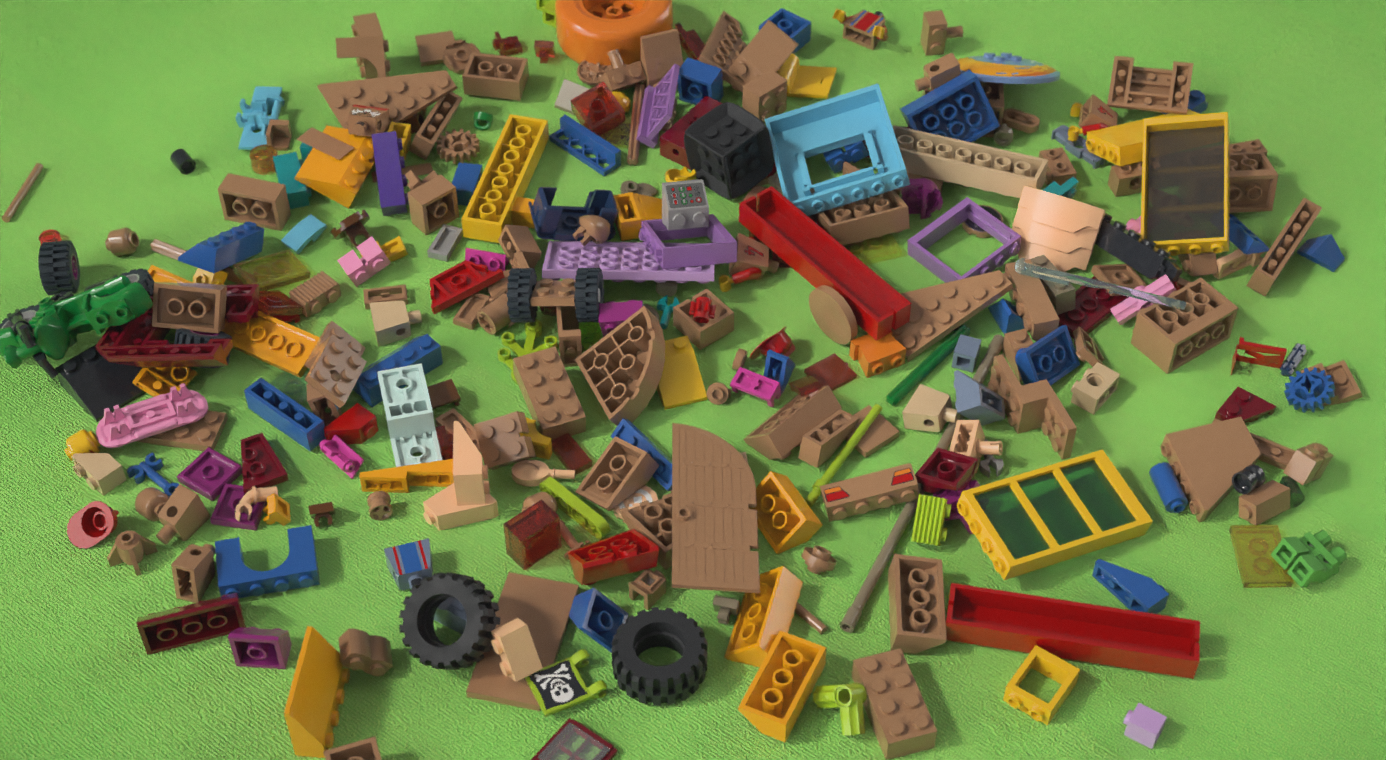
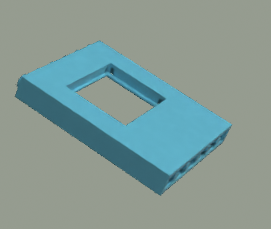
M879 84L765 119L766 127L771 137L774 160L783 196L807 216L910 185ZM863 140L866 141L873 166L812 185L805 158ZM877 168L878 173L875 174L873 169ZM811 188H814V193H811Z

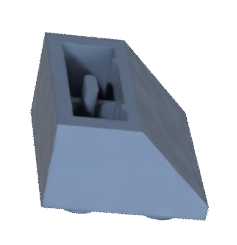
M954 371L957 413L970 420H979L982 426L1005 419L1004 398L961 371Z

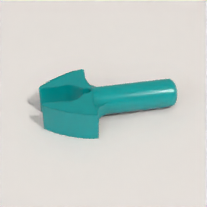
M667 295L657 303V310L663 311L660 320L662 329H667L671 313H673V307L680 304L676 297H674V302L670 306H667Z

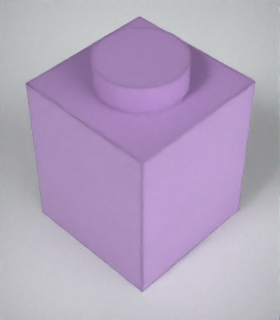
M1138 703L1135 710H1129L1125 716L1123 723L1127 726L1124 735L1153 749L1163 731L1167 717Z

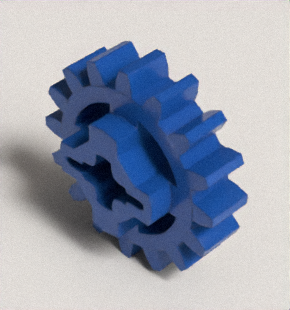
M1315 367L1312 372H1309L1308 368L1304 369V373L1296 371L1297 376H1290V383H1285L1286 390L1284 393L1288 404L1293 405L1294 410H1298L1301 407L1303 413L1307 409H1311L1314 413L1316 407L1323 410V404H1331L1330 398L1335 397L1334 390L1336 388L1331 375L1326 376L1325 370L1318 373Z

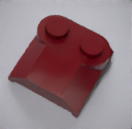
M937 447L916 472L915 477L917 482L920 483L921 489L928 493H936L941 489L963 491L973 479L979 459Z

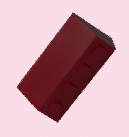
M238 593L226 594L218 598L199 601L158 613H151L138 617L136 622L147 655L228 635L239 627L246 628Z

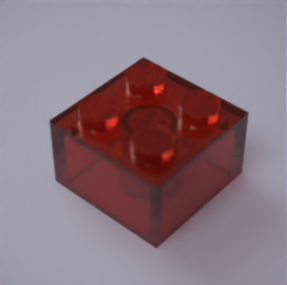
M604 81L570 100L572 112L580 124L598 136L625 122V110Z

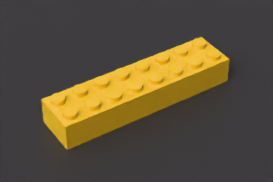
M509 115L461 219L463 237L499 243L498 240L505 225L512 224L511 210L516 198L524 197L548 142V120Z

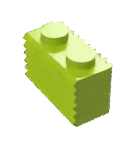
M919 494L911 541L940 546L941 541H946L948 528L943 527L944 518L950 517L951 504H947L948 499Z

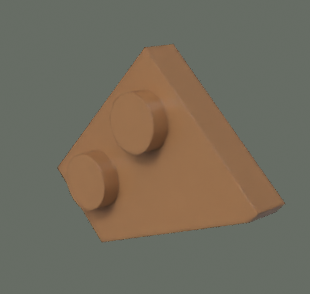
M1079 326L1073 331L1074 345L1076 346L1078 358L1083 362L1087 361L1092 367L1097 362L1106 366L1102 363L1105 358L1098 349L1094 339Z

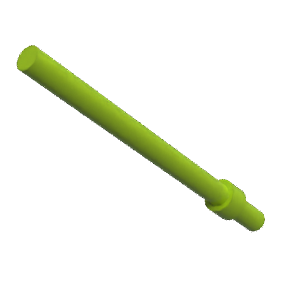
M879 404L873 406L821 479H817L813 484V490L805 499L810 507L813 506L821 495L820 486L829 484L882 411V407Z

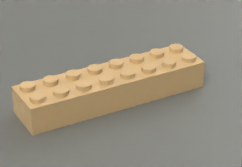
M892 126L908 173L1021 198L1024 186L1041 190L1046 180L1047 159L900 126Z

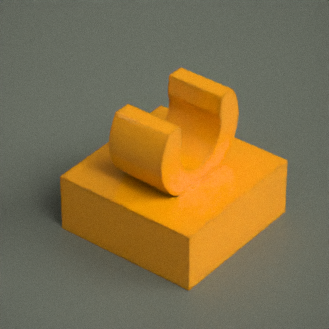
M275 493L268 496L267 506L263 508V512L268 514V516L264 517L263 521L269 525L274 524L276 521L283 526L290 523V504Z

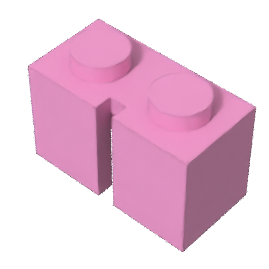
M372 236L357 246V249L363 256L359 259L354 250H351L337 260L356 287L391 263Z

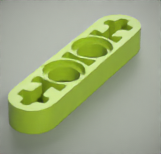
M548 477L539 484L541 492L552 495L557 501L558 508L594 537L601 539L610 532L608 522L554 478Z

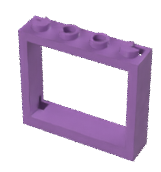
M966 197L908 240V255L947 283L989 273L997 267H1001L1006 260L1019 253L1021 249V236ZM970 219L1004 245L963 276H960L926 249L962 222Z
M709 214V227L668 230L662 223V219L642 221L639 239L643 241L645 248H648L650 254L654 256L655 261L659 263L662 269L737 262V241L714 214ZM707 236L712 243L665 247L661 241Z

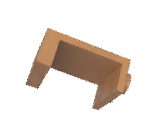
M556 306L559 352L564 367L578 366L575 359L582 354L581 330L576 318V306Z

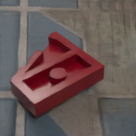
M1237 386L1216 412L1215 419L1224 421L1242 417L1244 423L1258 420L1259 416L1268 413L1272 415L1275 412L1276 406Z

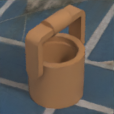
M507 287L489 299L490 303L476 314L481 327L491 335L497 333L506 325L511 327L515 324L509 319L510 314H508L507 302L499 298L503 293L507 295Z

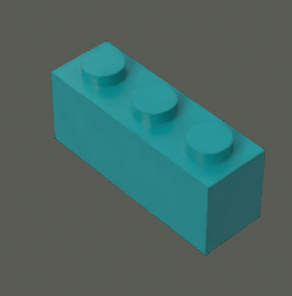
M297 152L272 156L278 183L284 184L286 187L290 209L309 206L308 197H312L310 187L294 179L303 165V160H298Z

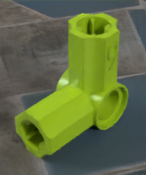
M861 683L816 686V690L813 693V701L817 704L818 708L840 707L842 735L865 734L863 704L867 699V691Z

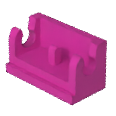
M739 367L730 383L733 392L738 393L741 390L766 400L770 407H774V399L779 400L781 396L780 382Z

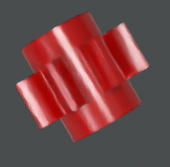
M697 297L696 302L691 301L689 315H693L695 322L708 323L710 318L714 319L716 305H712L710 298Z

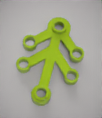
M538 319L534 323L525 324L526 340L524 349L515 341L513 333L505 332L501 336L502 344L509 347L518 357L551 347H558L557 338L555 336H547L544 339V344L533 349L535 338L542 334V324ZM501 348L497 352L498 360L504 362L512 370L511 378L518 385L513 374L511 351L508 348Z

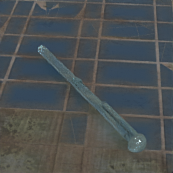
M1020 258L1015 263V270L1019 274L1068 286L1069 282L1091 288H1105L1110 290V294L1116 293L1185 310V301L1026 263L1025 258Z

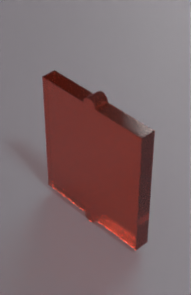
M835 353L804 369V373L813 381L814 385L818 387L829 385L832 391L857 378V374L848 367V363H844Z

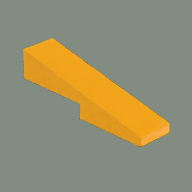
M453 459L360 472L362 492L408 493L409 486L448 487L454 483Z

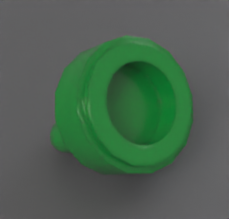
M475 112L473 118L475 128L481 131L488 130L493 123V114ZM479 122H485L487 125L481 126Z

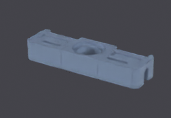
M1061 125L1052 131V140H1057L1071 154L1090 163L1093 169L1098 168L1100 164H1105V159L1088 151L1086 139L1080 135L1077 141H1069L1067 135L1069 128L1067 126ZM1079 145L1083 148H1076L1074 146Z

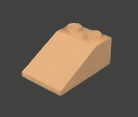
M454 421L453 480L457 506L485 504V495L490 494L489 480H485L488 479V466L483 465L481 453L460 422Z

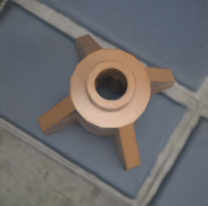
M124 531L116 537L107 559L110 567L121 564L122 561L128 565H133L136 576L141 575L138 563L142 561L144 552L145 555H149L158 551L155 542L139 535L135 531Z

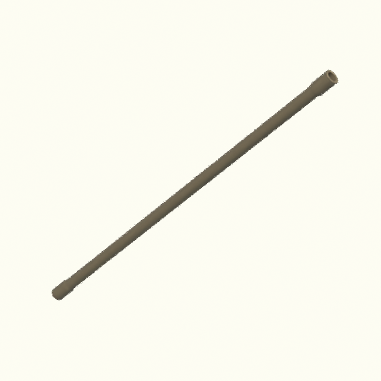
M995 335L973 379L983 384L993 365L994 356H998L1003 348V336ZM960 415L959 420H964L965 416ZM949 422L935 450L937 447L948 450L952 442L956 423ZM918 483L919 494L924 495L925 491L921 489V485ZM918 499L906 502L855 600L840 623V628L843 631L852 633L869 597L917 509Z

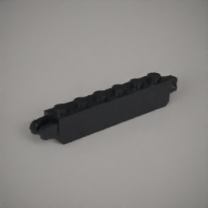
M1105 213L1095 242L1097 246L1149 279H1159L1166 274L1169 280L1178 281L1183 270L1176 265L1177 260L1170 256L1171 252L1163 248H1156L1155 242L1149 239L1143 240L1140 238V233L1134 230H1127V225L1119 221L1114 222L1112 220L1113 217Z

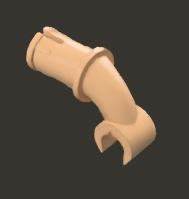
M252 486V489L242 497L236 506V520L240 521V513L244 511L248 515L249 521L252 514L251 505L267 501V497L273 493L278 495L277 486L265 488Z

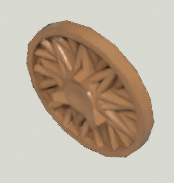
M584 60L577 68V75L583 83L600 85L599 78L613 68L611 65L600 66V63L595 65L593 63L589 64L588 61Z

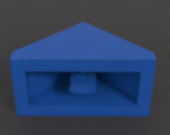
M768 350L763 376L780 382L782 395L796 364L789 357Z

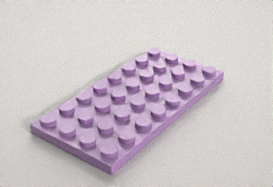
M549 241L542 268V278H549L553 281L571 278L576 281L575 276L578 268H601L603 279H609L614 282H622L624 280L645 282L646 280H654L657 283L697 281L698 283L706 284L714 281L715 264L662 269L659 263L655 261L654 256L650 254L648 248H645L643 242H604L596 244L593 241H589L583 246L580 241ZM663 243V244H664L665 247H674V246H685V245H695V244H705V243Z

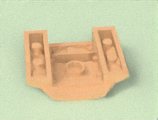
M1024 186L1012 225V230L1021 236V249L1018 253L1020 260L1023 261L1045 255L1061 273L1074 267L1086 271L1106 211L1070 198Z

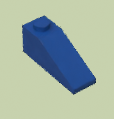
M1101 559L1095 562L1092 576L1129 610L1158 614L1165 609L1169 594L1164 587L1158 585L1152 578Z

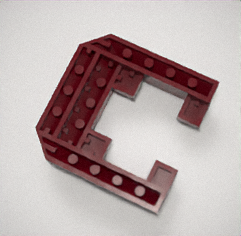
M259 284L225 285L227 286L225 319H227L228 323L237 322L243 324L249 322L251 318H258ZM152 306L143 315L126 324L109 327L95 346L96 350L108 362L143 368L228 366L226 357L233 348L232 339H210L207 344H170L169 340L163 339L171 328L152 326Z

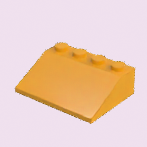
M327 125L323 133L354 148L340 160L312 148L294 179L349 209L375 164L372 137L349 134L348 129Z
M307 626L284 716L295 756L325 758L323 751L333 747L334 733L332 732L334 726H338L339 723L338 708L339 704L342 705L344 702L345 691L343 688L344 684L349 682L350 669L341 664L340 653L312 626Z

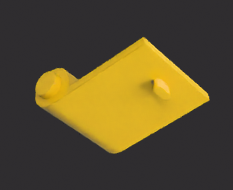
M792 53L777 74L787 80V96L828 99L837 68L801 66L798 57Z

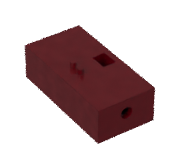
M705 96L660 136V155L690 169L684 145V133L697 119L723 103Z

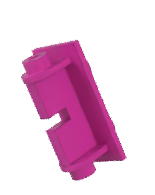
M466 247L465 260L486 265L489 270L495 272L497 269L505 271V267L509 265V260L505 254Z
M334 435L332 440H322L319 444L320 450L351 479H354L364 459L337 435Z

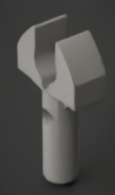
M984 455L985 460L979 463L980 472L989 478L991 472L989 465H991L996 470L998 477L1003 470V459H995L993 455Z

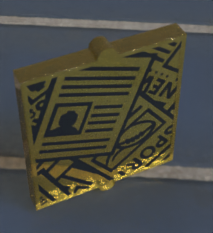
M600 122L598 136L617 148H628L631 123Z

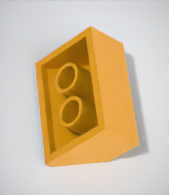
M770 471L756 487L757 507H748V509L757 510L758 528L778 554L809 541L823 525L788 476Z

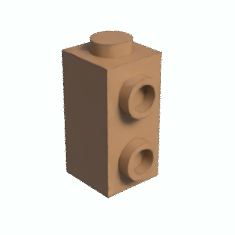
M1274 480L1255 488L1248 494L1239 496V517L1256 526L1290 509V488Z

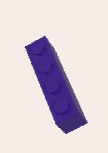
M396 131L372 134L382 214L387 216L407 213L409 200L408 193H405L404 187L408 185L406 176L402 175L405 161L404 156H400L399 150H403L402 139L397 138Z

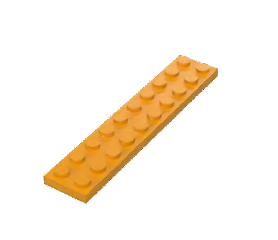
M154 265L148 270L154 282L193 283ZM258 311V318H251L249 322L243 324L237 322L228 323L227 319H225V329L222 330L232 337L234 349L299 378L307 370L308 367L305 366V363L320 338Z

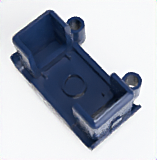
M540 187L533 206L532 202L528 203L536 234L541 239L581 241L584 236H580L576 240L573 234L580 227L579 217L584 215H597L609 222L610 233L606 241L611 240L616 235L614 223L618 215V208L613 193L610 190L595 189L589 192L584 207L551 206L557 188Z

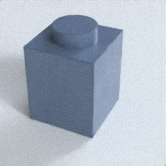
M960 334L953 354L952 367L973 373L979 357L982 340Z

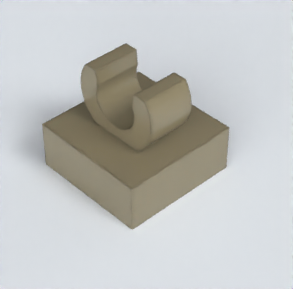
M715 595L713 607L714 611L718 612V623L728 625L730 615L738 616L740 609L739 600Z

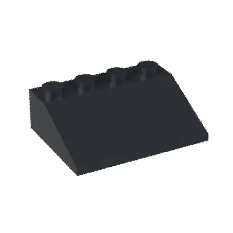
M96 345L55 369L59 373L57 376L61 386L98 422L104 417V409L109 408L110 412L113 413V406L119 405L122 408L146 392L132 383L143 367L108 362L96 350Z

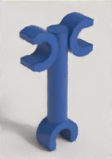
M154 453L148 454L145 457V462L143 461L139 465L128 468V476L130 478L134 476L137 484L142 483L145 477L148 476L164 490V493L169 498L179 485V483H169L156 472L162 469L163 462L161 459L154 462L156 460Z

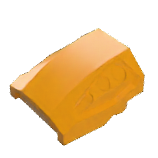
M187 367L142 368L132 383L152 397L170 393V388L174 386L177 391H180V384L184 383L187 386L198 373Z

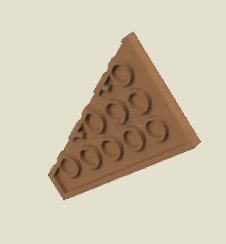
M723 11L698 61L722 69L723 80L731 84L736 91L743 93V86L747 83L734 73L730 67L747 45L745 42H742L741 37L743 33L740 29L739 21Z
M446 70L325 83L317 86L339 123L345 129H348V116L352 104L389 109L390 127L391 122L402 123L457 89Z
M998 270L901 293L903 297L911 302L910 320L896 330L892 328V336L906 348L905 359L909 362L1012 290L1013 284Z

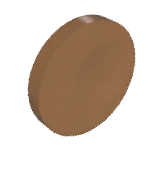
M821 285L814 289L809 295V306L820 329L838 344L844 345L855 339L858 332L857 322L846 300L829 286Z

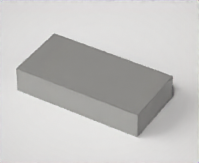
M443 224L427 251L428 257L447 262L463 236V229Z

